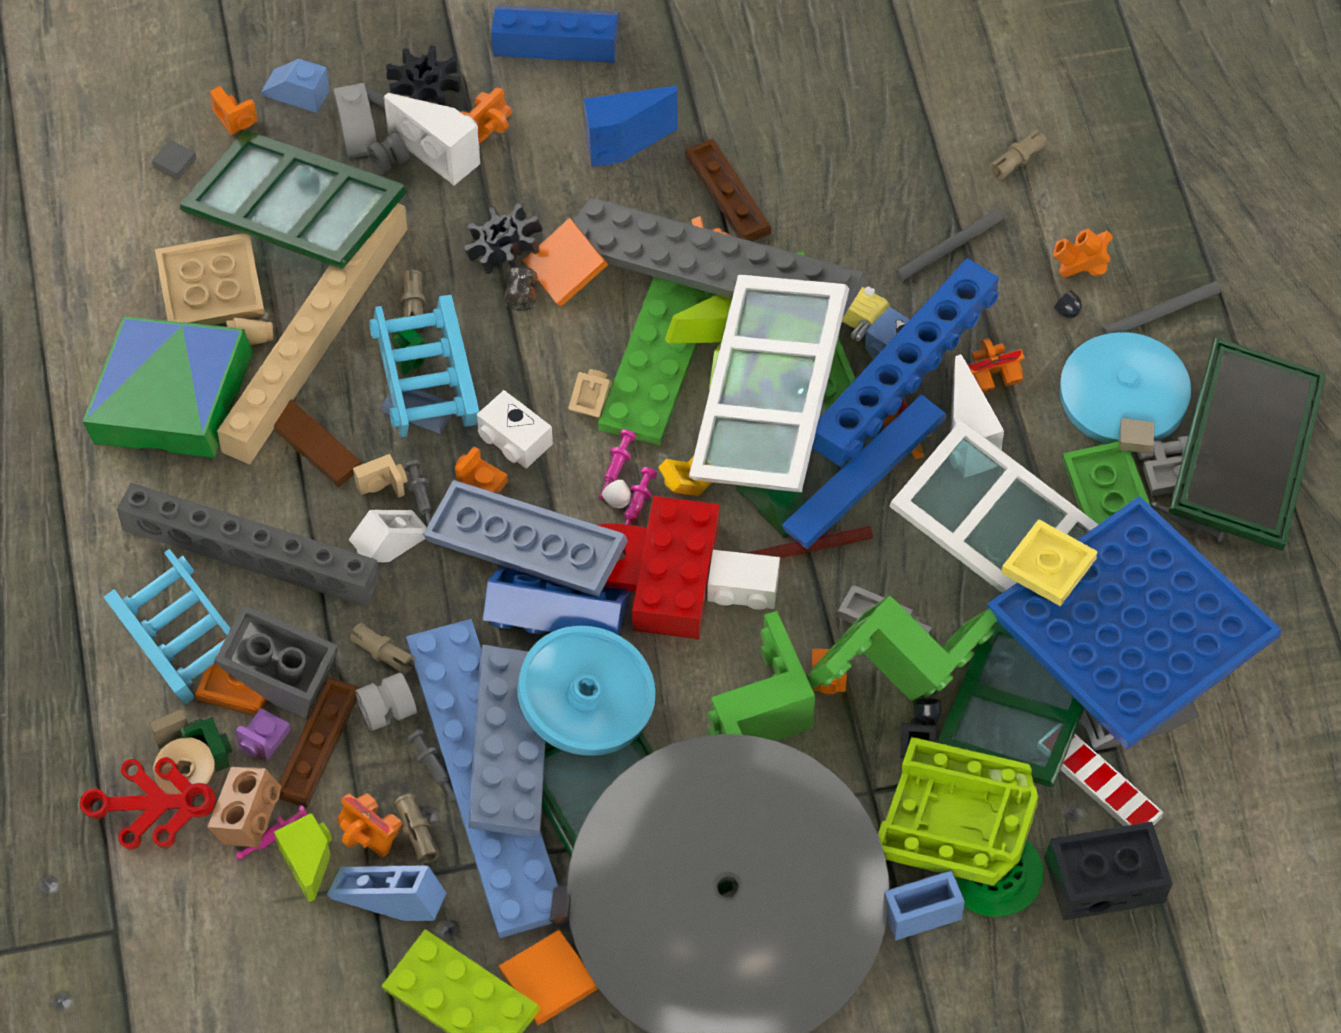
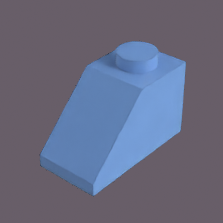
M301 59L294 60L273 70L261 91V95L318 113L330 92L327 67Z

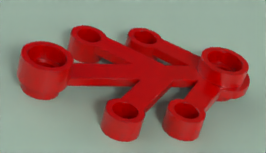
M163 757L155 765L156 774L163 780H170L182 793L166 794L145 773L144 766L138 760L128 759L122 764V775L127 780L135 782L147 795L108 797L99 789H89L81 796L80 808L92 819L103 818L108 812L145 810L130 827H125L119 832L118 841L128 850H134L140 846L143 833L167 809H179L166 825L158 826L152 834L154 843L160 848L166 849L175 843V834L192 817L202 818L213 811L216 805V795L213 789L204 783L191 784L178 771V765L171 758ZM171 764V771L167 774H162L163 766ZM137 765V773L132 776L128 775L129 768ZM199 796H204V803L196 807L194 805L195 799ZM101 800L103 803L101 809L93 811V804ZM169 832V838L165 842H159L160 834ZM130 833H134V841L132 843L126 844V836Z

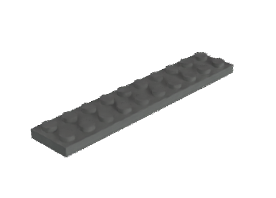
M592 197L589 198L574 220L608 264L731 299L738 275L846 284L849 292L843 313L844 317L866 282L865 274L861 271ZM749 292L747 303L824 325L830 299Z

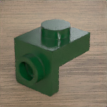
M213 717L192 721L186 727L180 729L182 738H194L202 741L209 747L217 772L230 767L227 754L232 753L231 745L226 733L219 735Z

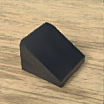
M902 723L900 758L905 757L911 737L936 743L937 725Z
M567 884L553 889L549 921L571 931L569 920L571 895L570 892L567 895Z

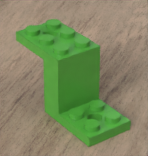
M889 595L867 609L806 674V677L812 689L820 684L826 687L835 678L838 680L852 666L850 661L856 655L864 654L911 702L922 695L928 698L936 689L941 691L953 679L950 673L957 666L959 668L964 666L973 657L974 653L971 650L978 643L981 645L995 632L992 626L997 621V618L990 608L965 622L945 645L941 647Z
M777 611L764 615V629L760 630L763 646L759 648L765 666L771 665L774 674H772L771 678L711 697V711L707 712L710 728H707L708 735L738 734L777 741L813 729L815 695Z

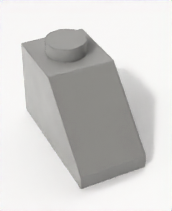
M360 83L334 88L336 109L348 159L368 156L367 147L377 142L365 85Z

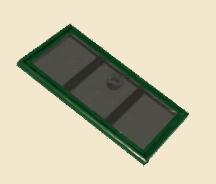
M1215 338L1211 346L1169 513L1283 551L1288 538L1326 373Z

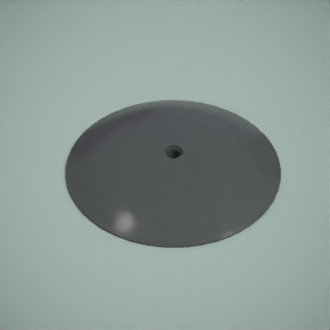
M721 734L695 737L666 746L636 762L604 791L592 807L576 840L569 866L567 895L569 892L571 895L569 920L575 945L582 962L593 982L606 999L624 1017L648 1033H809L838 1012L862 984L878 954L888 918L889 905L885 891L889 890V877L885 855L873 823L860 801L844 782L814 758L790 746L756 736ZM725 881L733 882L737 885L738 891L732 897H723L718 892L720 884Z

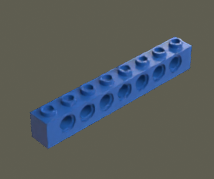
M966 258L820 417L812 449L840 467L849 458L854 459L860 453L866 439L869 436L874 437L879 432L885 418L889 414L894 415L899 410L903 398L908 393L913 394L918 389L923 376L928 371L933 372L938 367L943 354L947 350L952 351L957 346L962 333L966 329L971 330L976 325L981 312L986 307L990 309L995 304L999 296L997 291L999 277Z

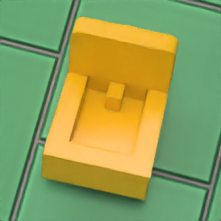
M693 457L688 462L666 459L658 467L665 478V485L673 493L699 496L712 483L695 481L689 478ZM710 459L705 461L707 465L713 466Z

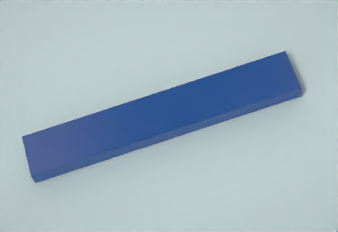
M921 394L863 448L854 459L848 462L782 524L783 530L808 549L946 419V413Z

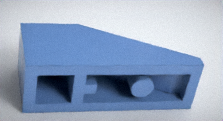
M429 866L340 867L327 895L330 899L403 921H434L445 898L446 891Z

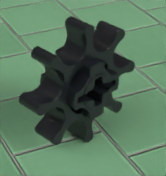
M434 45L429 46L428 54L422 55V57H415L408 48H404L402 50V63L405 65H386L387 80L398 81L389 85L391 94L399 96L409 95L412 99L421 101L432 99L438 105L445 106V93L443 91L461 92V77L449 75L457 73V58L451 57L447 61H437L436 47Z
M520 203L515 204L513 211L509 215L499 216L496 208L491 206L488 209L492 217L490 222L487 221L483 226H477L473 223L468 225L473 239L477 241L465 245L464 249L471 261L484 256L480 263L487 274L492 273L496 263L508 261L512 271H516L519 269L515 260L517 255L520 256L524 251H530L534 254L540 251L535 239L529 236L541 232L543 228L537 216L523 221L527 216Z

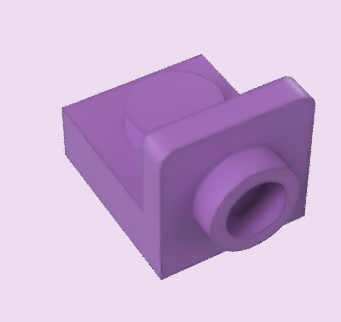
M261 708L246 728L239 725L236 729L239 748L250 757L255 758L258 756L268 761L288 735L291 728L288 722Z

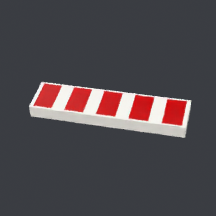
M1060 723L1037 745V749L1048 759L1063 723ZM1074 734L1061 771L1123 826L1150 821L1155 825L1163 817L1164 812Z

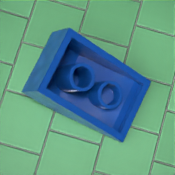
M676 86L583 99L585 138L591 167L599 165L608 166L613 163L623 162L678 129Z

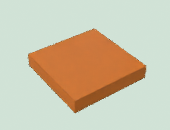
M570 218L538 246L540 251L537 254L531 252L523 259L527 267L560 307L608 265L576 223Z
M218 637L215 646L223 641L224 638ZM213 664L204 671L195 693L197 701L256 715L261 708L264 709L267 703L264 697L216 664Z
M560 930L499 965V971L509 986L538 1004L540 1010L533 1018L537 1026L598 990L583 962Z

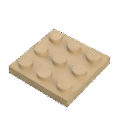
M242 233L155 249L167 321L217 325L226 323V321H232L234 317L250 319L265 316L249 235Z

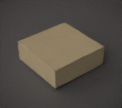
M1121 418L1119 450L1152 454L1154 422Z
M182 709L150 722L153 737L158 748L182 738L180 729L188 725Z

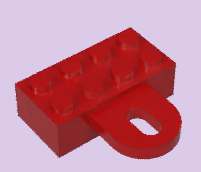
M653 496L648 527L617 523L598 525L623 533L628 540L622 551L626 555L625 558L617 561L604 587L636 591L632 608L633 631L700 639L708 594V578L712 553L716 548L720 525V504Z

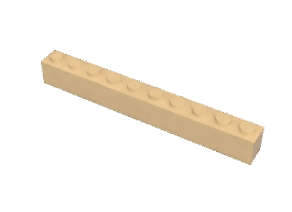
M377 195L375 197V199L373 200V202L371 203V205L369 206L361 220L366 216V214L371 210V208L376 204V202L381 198V196ZM399 203L395 206L343 269L329 265L217 430L221 453L249 465L254 460L274 430V424L290 399L294 400L406 232L405 206Z

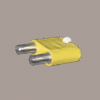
M869 286L866 289L861 288L842 318L843 323L855 328L851 333V338L853 340L856 338V342L863 338L870 326L890 307L888 301L875 294V290Z

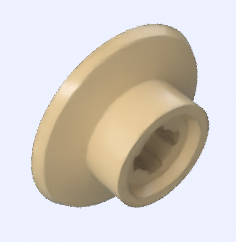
M180 738L168 743L161 749L153 767L155 781L165 793L182 794L170 780H163L156 774L155 765L157 761L163 757L171 758L178 765L180 773H182L184 766H191L189 774L182 775L191 784L204 783L207 785L213 775L214 759L209 747L202 741L194 738ZM164 765L162 768V774L169 773L172 769V765Z

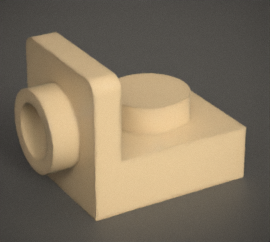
M589 369L588 374L578 372L568 410L600 419L609 390H611L613 385L607 379L608 374Z
M390 454L353 468L356 487L361 496L369 492H378L389 484H392L398 498L405 495L403 483L407 482L405 471L401 464L395 465Z

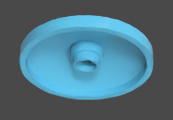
M1127 332L1108 333L1094 337L1074 350L1063 367L1059 389L1061 404L1069 420L1083 434L1103 444L1119 441L1121 418L1154 422V441L1166 438L1182 423L1188 411L1191 398L1190 378L1187 369L1179 357L1171 349L1155 339Z
M571 626L558 629L544 636L528 652L518 677L517 693L519 704L524 717L532 729L551 745L577 755H605L626 747L642 733L650 719L655 704V682L644 657L632 644L621 636L598 627Z

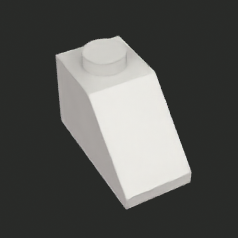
M369 510L349 538V541L357 549V554L377 559V562H390L425 540L423 534L427 527L412 510Z

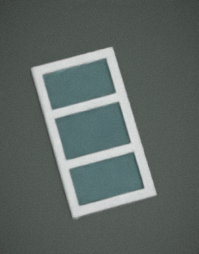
M738 275L689 473L690 479L802 492L849 292L846 284Z
M962 420L955 424L954 429L890 503V507L1002 593L1017 583L1002 574V566L1038 519L1076 540L1099 525Z

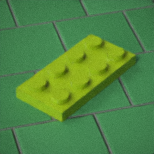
M426 929L382 985L384 991L446 1033H523L540 1010L538 1004Z

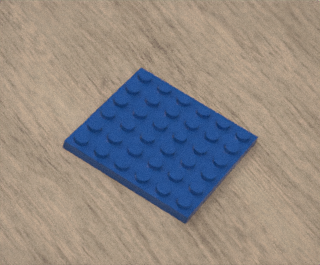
M1140 496L1078 539L1079 542L1096 550L1097 557L1061 606L1019 583L1014 584L987 604V609L990 608L997 618V622L1127 750L1278 639L1282 630Z

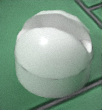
M616 480L603 490L602 496L611 507L621 509L629 504L631 492L624 480Z

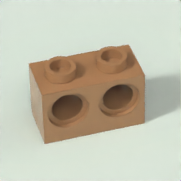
M231 767L207 826L208 829L224 845L259 847L263 834L267 830L275 803L279 799L282 786L267 769Z

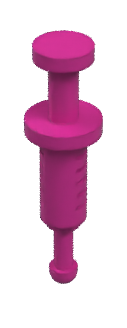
M621 430L620 436L622 441L620 446L612 447L610 450L612 459L604 476L606 483L603 490L618 479L624 461L627 462L631 458V454L626 450L630 441H635L636 434L630 430ZM600 493V500H605L602 496V493Z
M643 467L641 470L643 478L640 485H633L630 492L633 495L624 514L625 525H631V523L637 520L645 499H650L652 493L647 487L650 480L657 477L655 470Z
M303 806L298 807L300 812L286 821H283L281 816L277 818L279 822L267 829L263 834L259 847L248 846L241 852L238 851L236 858L242 860L245 855L256 848L262 850L275 842V831L308 815Z

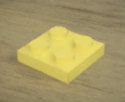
M1038 519L1002 566V574L1061 606L1096 560L1097 551Z

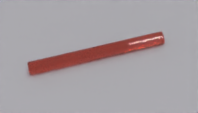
M865 526L821 536L808 549L796 541L746 553L780 557L781 559L873 539L871 526Z

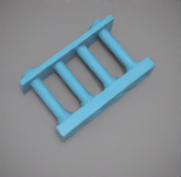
M452 294L439 296L437 309H433V313L385 320L382 306L375 307L374 319L369 320V327L372 339H378L393 408L389 409L391 424L393 428L398 427L400 438L407 437L409 422L456 414L457 417L462 416L464 427L477 425V414L480 411ZM434 325L436 328H441L443 338H440L439 342L391 349L388 333ZM442 355L443 358L448 357L450 367L445 372L398 379L395 362ZM449 384L450 387L455 386L457 397H454L453 401L405 409L402 396L404 391Z
M169 549L164 554L173 565L172 568L130 598L127 595L122 599L114 589L105 595L104 599L185 706L195 699V696L188 688L193 684L192 680L215 664L214 661L225 639L185 669L180 667L178 670H175L170 663L175 660L174 656L217 624L226 636L231 628L190 575L195 571L183 555L177 559ZM182 577L191 590L148 622L146 619L139 622L134 616L140 612L138 608ZM200 601L209 614L167 645L162 643L157 646L152 640L157 636L156 632Z

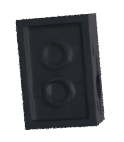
M1152 821L1051 838L1044 856L1063 921L1165 903L1173 885Z

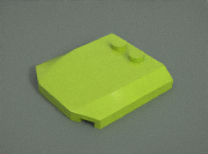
M911 737L902 763V774L886 821H882L878 832L885 860L938 873L952 871L955 877L994 886L1020 861L1036 812L1038 794L1032 780L1030 764Z

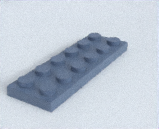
M456 480L452 481L423 534L428 542L599 597L628 542L623 533Z
M483 645L480 652L468 828L537 838L541 823L545 740L532 729L524 717L517 693L519 673L528 651Z

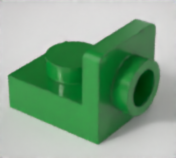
M414 329L391 333V343L395 349L425 344V340ZM428 357L397 362L399 372L405 375L409 371L419 368Z

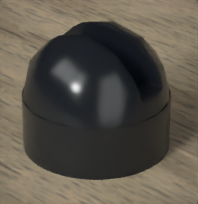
M1069 290L1055 304L1054 309L1065 318H1074L1078 316L1082 309V301L1074 291Z
M925 698L913 702L914 715L918 722L926 725V718H931L932 724L939 720L941 716L940 699Z

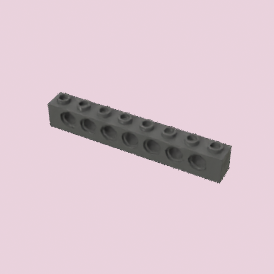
M130 483L117 508L121 527L124 531L364 607H368L380 582L377 559L134 483Z

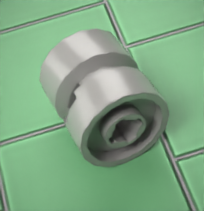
M401 672L384 678L381 686L372 683L355 690L360 710L371 731L389 725L393 717L399 721L417 713L413 696Z

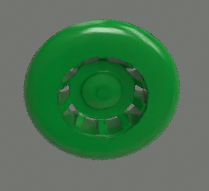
M1026 840L1020 861L994 886L980 883L983 885L980 887L976 884V881L955 876L954 878L964 899L965 908L982 916L1005 917L1022 911L1035 900L1043 884L1044 871L1038 852ZM1010 886V888L1004 890V887Z

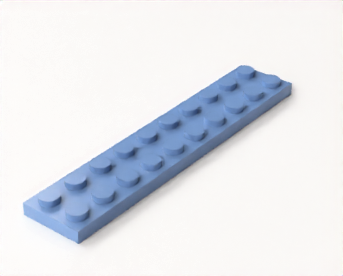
M472 619L406 636L410 654L416 658L414 660L416 674L456 797L458 809L498 937L503 938L552 924L553 922L549 921L553 889L558 887L541 832L535 838L468 828L481 652Z

